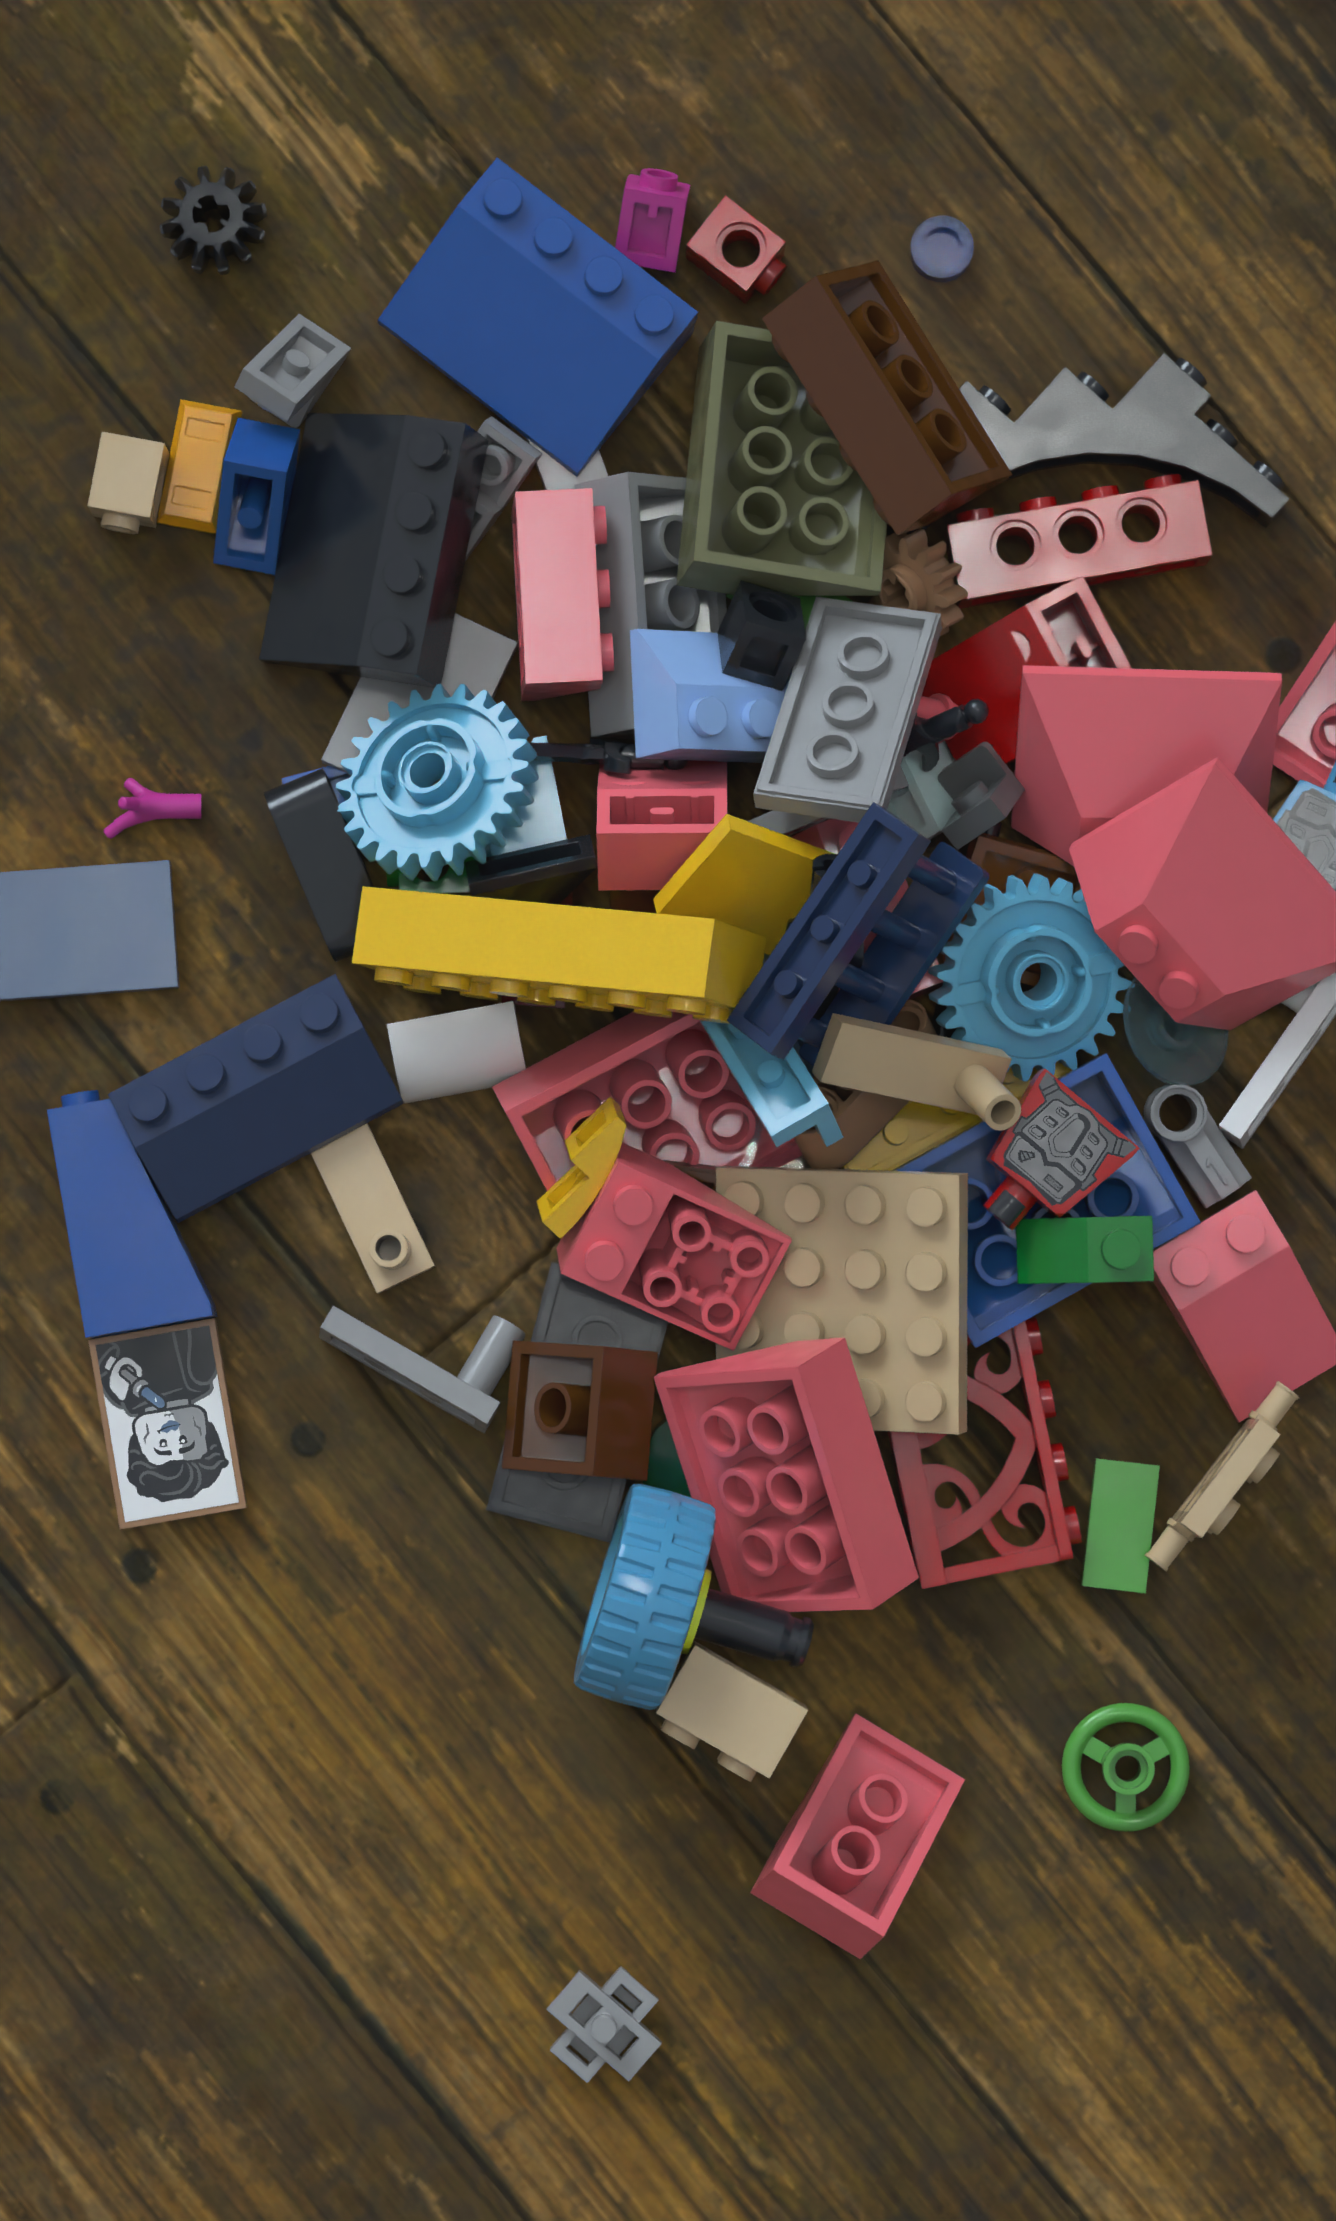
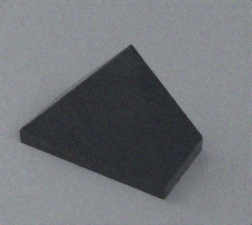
M588 834L486 857V863L484 864L476 860L465 862L471 896L559 904L597 868V862L591 836Z

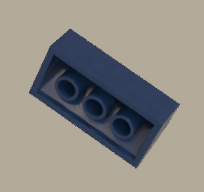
M336 974L108 1094L137 1153L178 1223L404 1104L400 1093Z

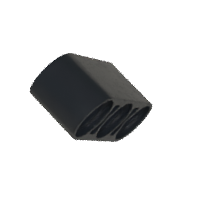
M322 768L264 792V796L333 960L337 962L353 955L362 886L374 887L357 845L344 830L348 823L343 819L341 813L337 812L340 804L327 774Z

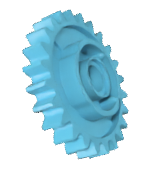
M436 684L432 696L428 700H424L416 689L412 690L410 704L403 709L394 701H390L388 703L390 714L388 720L381 721L370 717L368 723L373 731L372 735L369 738L353 737L351 740L360 751V754L355 758L341 760V766L351 776V778L336 784V789L346 800L338 806L339 809L337 810L348 823L344 830L370 862L376 860L388 874L399 868L408 880L413 881L422 868L432 881H437L443 866L449 864L458 876L462 875L464 860L467 857L472 856L479 863H486L485 846L492 843L504 848L507 843L501 833L503 828L506 826L522 827L524 824L516 815L515 809L519 806L533 804L534 799L524 786L539 779V775L529 764V762L537 757V752L527 741L530 735L503 701L497 704L486 690H482L474 697L465 684H460L452 697L441 684Z
M1033 873L1028 888L1022 879L1013 875L1008 876L1006 892L1004 894L998 888L986 884L984 886V904L978 905L973 902L967 911L966 920L960 922L954 930L952 941L946 942L940 951L946 958L944 964L935 965L928 969V973L943 980V986L930 993L929 999L937 1004L947 1006V1009L937 1017L936 1022L946 1029L956 1028L951 1036L952 1039L1002 1049L1012 1059L1008 1071L1011 1067L1013 1075L1022 1081L1029 1080L1034 1066L1037 1071L1045 1068L1054 1075L1057 1061L1074 1071L1077 1069L1076 1052L1079 1049L1094 1056L1099 1053L1093 1039L1097 1033L1108 1036L1115 1035L1116 1032L1107 1021V1017L1110 1013H1126L1127 1007L1116 1000L1115 995L1117 991L1131 988L1133 982L1118 975V969L1125 965L1095 933L1082 890L1079 889L1073 894V883L1058 878L1050 888L1047 877ZM1039 963L1041 968L1039 982L1031 990L1022 992L1020 980L1023 972L1028 966Z

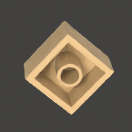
M695 1641L673 1677L664 1700L656 1709V1714L665 1718L661 1726V1730L692 1749L696 1748L700 1739L721 1751L717 1758V1763L750 1782L756 1772L770 1779L808 1712L805 1704Z

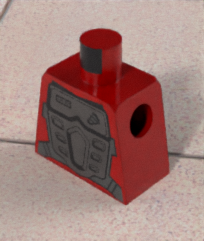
M1041 1069L1032 1078L1019 1101L1021 1114L1018 1121L1012 1127L1001 1131L986 1158L1006 1178L984 1203L983 1207L1012 1231L1036 1202L1052 1216L1060 1218L1132 1158L1140 1148L1047 1069Z

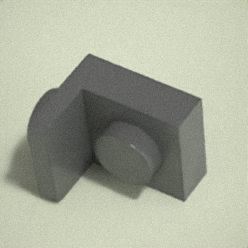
M980 743L939 773L938 781L953 799L951 805L956 810L943 827L942 832L958 850L1005 819L1025 791L1022 784L990 743Z

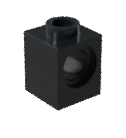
M741 580L717 631L722 673L782 691L806 641L800 598Z

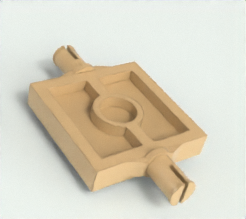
M1276 1382L1275 1387L1257 1410L1250 1412L1248 1416L1251 1419L1245 1421L1174 1516L1166 1522L1168 1526L1148 1553L1146 1552L1145 1554L1148 1559L1167 1572L1168 1567L1188 1541L1192 1542L1196 1537L1202 1538L1206 1532L1218 1535L1226 1527L1240 1507V1504L1233 1499L1234 1495L1245 1481L1249 1484L1252 1481L1257 1484L1280 1455L1272 1447L1281 1435L1277 1432L1276 1426L1294 1402L1299 1399L1297 1394L1281 1382Z

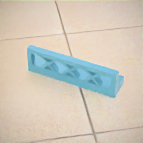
M699 1020L776 1147L813 1126L826 1147L844 1138L827 1100L794 1047L791 1048L785 1059L782 1060L768 1053L732 1024Z

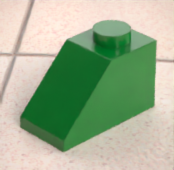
M1152 1216L1022 1219L1015 1227L1017 1284L1154 1281Z

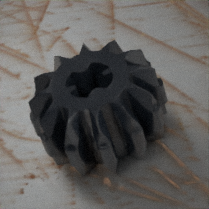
M201 166L197 171L200 185L193 188L189 181L183 177L175 180V186L183 200L172 197L163 198L161 203L163 211L175 218L160 224V232L163 238L177 239L170 249L175 260L179 261L193 253L192 269L195 273L202 274L207 268L209 259L214 258L219 274L226 275L230 272L227 256L234 253L238 260L245 265L252 261V255L248 247L243 243L244 241L254 244L265 242V231L253 223L266 218L267 210L263 203H249L257 193L256 186L252 181L243 182L234 188L235 172L233 169L226 167L221 172L218 182L215 183L212 182L208 167ZM212 209H218L222 218L229 219L228 221L221 219L222 229L216 232H209L206 224L199 222V220L207 222L205 212Z

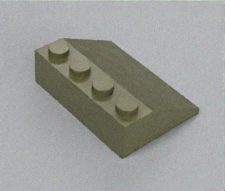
M716 321L699 347L676 586L734 595L742 580L791 596H878L882 586L887 523L882 520L875 510L873 496L859 473L852 469L843 459L839 449V441L824 417L817 414L810 406L806 398V389L794 369L775 350L772 343V334L767 329Z

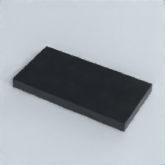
M551 1262L531 1342L607 1346L658 1352V1362L668 1321L561 1274L559 1264ZM503 1444L486 1510L606 1542L611 1541L627 1479L503 1469Z

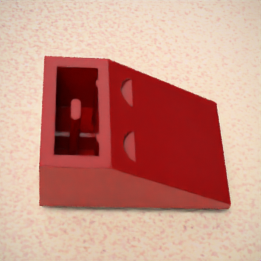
M1083 575L1022 606L932 660L922 696L930 697L936 693L945 694L958 706L961 704L966 705L972 699H980L989 708L988 717L984 722L973 724L972 728L957 733L950 740H944L954 760H957L980 743L988 742L1007 766L1015 762L1022 665L1132 669Z

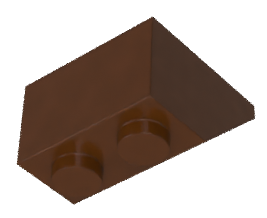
M513 1340L502 1468L647 1481L655 1393L653 1377L656 1376L658 1352L607 1346Z

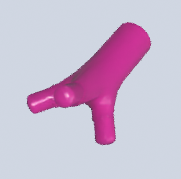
M128 778L124 783V787L134 797H121L118 800V806L128 811L104 828V834L109 839H112L126 828L156 819H201V794L158 793L143 787L135 779Z

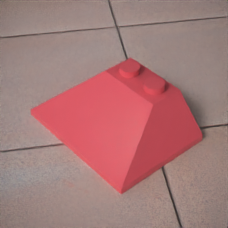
M1022 665L1014 775L1025 791L1012 808L1011 827L1074 866L1069 852L1072 842L1216 757L1225 764L1261 807L1268 812L1282 673Z
M1218 757L1072 842L1069 848L1095 933L1176 1023L1232 1030L1336 972V891Z

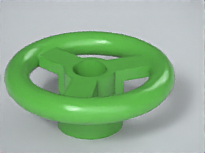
M1116 1703L1093 1711L1074 1728L1064 1748L1062 1777L1070 1800L1087 1819L1109 1830L1122 1832L1138 1831L1159 1823L1177 1807L1188 1785L1190 1762L1188 1750L1181 1734L1164 1715L1144 1705ZM1131 1722L1149 1728L1158 1737L1142 1747L1134 1743H1121L1110 1747L1093 1736L1108 1725ZM1083 1754L1102 1764V1774L1105 1782L1111 1789L1116 1791L1115 1811L1099 1804L1087 1791L1081 1774ZM1169 1755L1171 1770L1164 1792L1153 1804L1136 1811V1794L1143 1792L1151 1784L1155 1774L1154 1763ZM1124 1756H1132L1138 1763L1136 1775L1128 1780L1120 1779L1115 1772L1117 1761Z

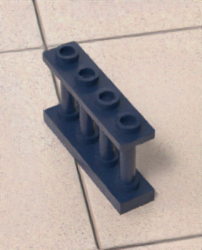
M873 802L727 1021L768 1053L782 1060L785 1059L797 1040L804 1042L799 1050V1055L812 1066L815 1064L833 1013L891 1025L988 882L989 873L945 842H940L929 858L923 856L922 854L931 841L886 808ZM909 877L913 882L891 913L886 910V907L905 879ZM871 931L877 935L864 953L863 964L859 969L849 964V962ZM833 986L840 988L820 1020L812 1018Z

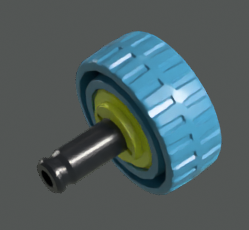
M634 1484L630 1487L624 1499L602 1564L578 1652L574 1684L580 1690L608 1700L648 1710L657 1709L666 1696L681 1654H688L694 1638L770 1661L790 1662V1667L797 1668L802 1666L805 1661L813 1635L814 1622L811 1618L805 1616L802 1619L795 1618L785 1610L710 1589L712 1571L706 1569L715 1530L716 1510L708 1503L676 1492L643 1484Z

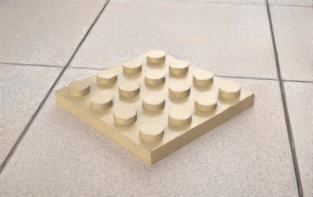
M749 1166L716 1167L717 1193L792 1239L735 1350L732 1351L716 1343V1359L794 1341L845 1337L874 1431L957 1435L967 1432L968 1173Z

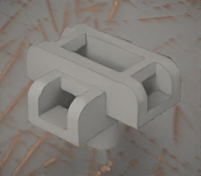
M622 1966L614 1972L602 1987L583 1971L579 1970L546 2009L567 2027L550 2047V2051L586 2083L591 2080L605 2062L629 2082L662 2044V2041L641 2023V2020L659 2001V1998L647 1990ZM612 1994L616 1995L622 2002H624V2003H625L630 2009H632L633 2011L630 2012L629 2010H627L621 2003H619V2002H618L613 1996H611V1995H612ZM637 2036L638 2038L621 2057V2052L627 2047V2045L633 2040V2038ZM570 2044L576 2051H578L584 2058H586L589 2061L588 2064L585 2063L567 2046Z

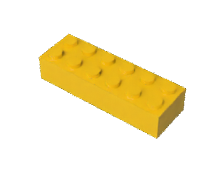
M362 886L352 963L375 970L374 981L402 985L404 990L441 994V989L460 991L462 996L486 1000H498L499 994L517 997V1001L546 1006H555L556 1000L575 1003V1006L579 1008L613 1012L614 1006L632 1008L634 1013L671 1018L673 1012L692 1014V1018L697 1020L730 1024L727 1021L728 1017L763 966L767 937L711 918Z

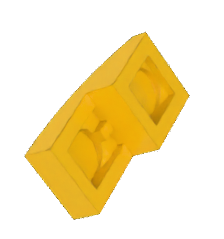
M611 1096L564 1140L570 1160L575 1165L536 1201L542 1222L560 1239L578 1222L592 1204L607 1180L621 1148L626 1122L620 1105Z

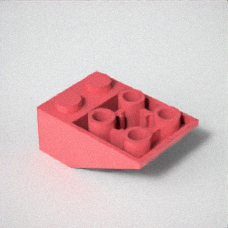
M688 760L687 765L679 770H671L664 765V770L631 769L629 774L605 771L604 765L600 764L597 786L596 825L598 891L661 890L721 819L728 814L727 762Z
M622 1142L614 1166L603 1187L578 1222L562 1237L556 1249L561 1274L734 1351L792 1239L673 1165Z

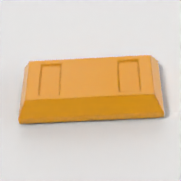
M180 399L158 511V524L216 534L223 460L237 419L242 418L243 411Z

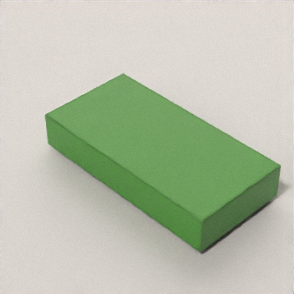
M1095 1458L1080 1586L1146 1593L1150 1559L1145 1554L1151 1549L1160 1466Z

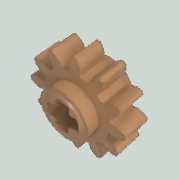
M920 528L909 535L907 533L900 535L893 533L885 538L881 592L878 596H873L867 604L940 613L942 622L940 636L949 632V626L959 622L964 617L960 608L954 603L968 596V591L962 586L956 585L955 576L962 570L961 564L949 563L944 557L946 553V543L944 541L928 547V539L924 529Z

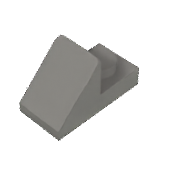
M298 314L243 368L234 387L247 395L250 400L262 409L270 412L291 427L297 428L303 423L307 413L311 411L347 358L351 347L301 314Z

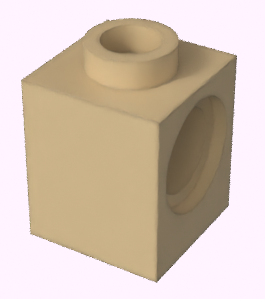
M102 431L87 505L94 517L102 518L101 527L127 534H138L140 525L156 528L170 455L165 443Z

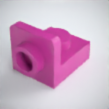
M647 168L642 169L640 175L629 174L624 188L615 248L639 267L675 272L690 185L678 182L677 174L661 169Z

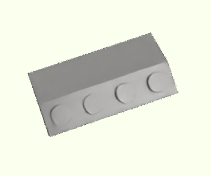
M624 472L575 484V489H593V506H605L607 523V544L596 545L597 570H609L610 608H599L600 633H612L614 671L603 672L601 688L588 691L591 737L635 740L630 630L653 629L717 633L727 608L725 593L676 586L686 478Z

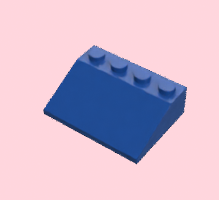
M497 157L457 205L378 318L377 323L571 473L578 476L691 337L698 311Z
M1107 1053L1093 1058L1077 1067L1076 1070H1072L1058 1078V1080L1140 1148L1132 1158L1060 1218L1152 1216L1153 1249L1201 1223ZM984 1121L893 1170L968 1173L967 1336L974 1348L979 1347L1092 1284H1017L1015 1228L1013 1231L1010 1230L983 1207L984 1203L1006 1178L1005 1175L986 1160L1001 1131L990 1128ZM1036 1202L1023 1219L1055 1217Z

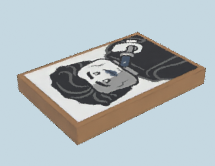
M216 1318L88 1340L120 1530L248 1508Z

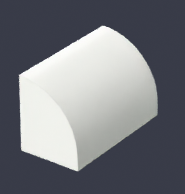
M513 1001L387 1024L397 1081L404 1104L492 1088V1086L526 1069Z

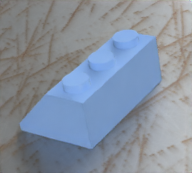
M653 629L630 630L636 759L763 763L792 671L783 690L780 691L723 674L717 633Z

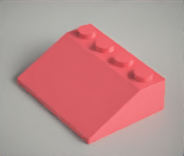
M631 1012L492 1086L547 1191L575 1165L570 1160L564 1140L610 1096L620 1105L626 1122L622 1142L660 1160L720 1167H781L802 1156V1153L794 1138L778 1147L775 1146L701 1022L693 1019L692 1014L673 1012L672 1017L667 1018Z
M845 1337L794 1341L664 1371L653 1377L691 1498L708 1503L716 1510L715 1530L709 1555L721 1592L787 1612L873 1610L919 1578Z

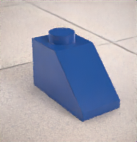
M244 418L237 419L223 460L214 564L272 575L276 574L296 474L300 429Z

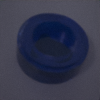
M945 215L934 216L923 221L915 230L910 244V258L913 266L920 275L934 282H949L960 277L969 267L974 251L973 238L966 225L954 217Z

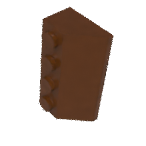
M879 260L817 275L762 318L772 334V343L775 350L794 369L806 389V398L810 406L817 414L824 417L839 441V449L843 459L852 469L859 473L873 496V504L878 515L883 521L892 526L897 535L933 523L1013 475Z

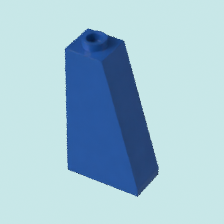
M99 1090L83 1091L61 1096L62 1107L49 1109L47 1114L85 1337L96 1339L218 1317L216 1304L160 1191L137 1153L111 1100H100Z

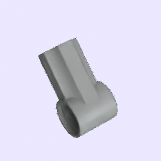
M1164 1085L1155 1089L1148 1096L1144 1105L1146 1125L1159 1138L1204 1208H1208L1224 1199L1252 1178L1208 1112L1203 1096L1196 1089L1187 1085ZM1174 1094L1184 1097L1191 1107L1189 1123L1178 1131L1167 1129L1159 1117V1109L1162 1102Z

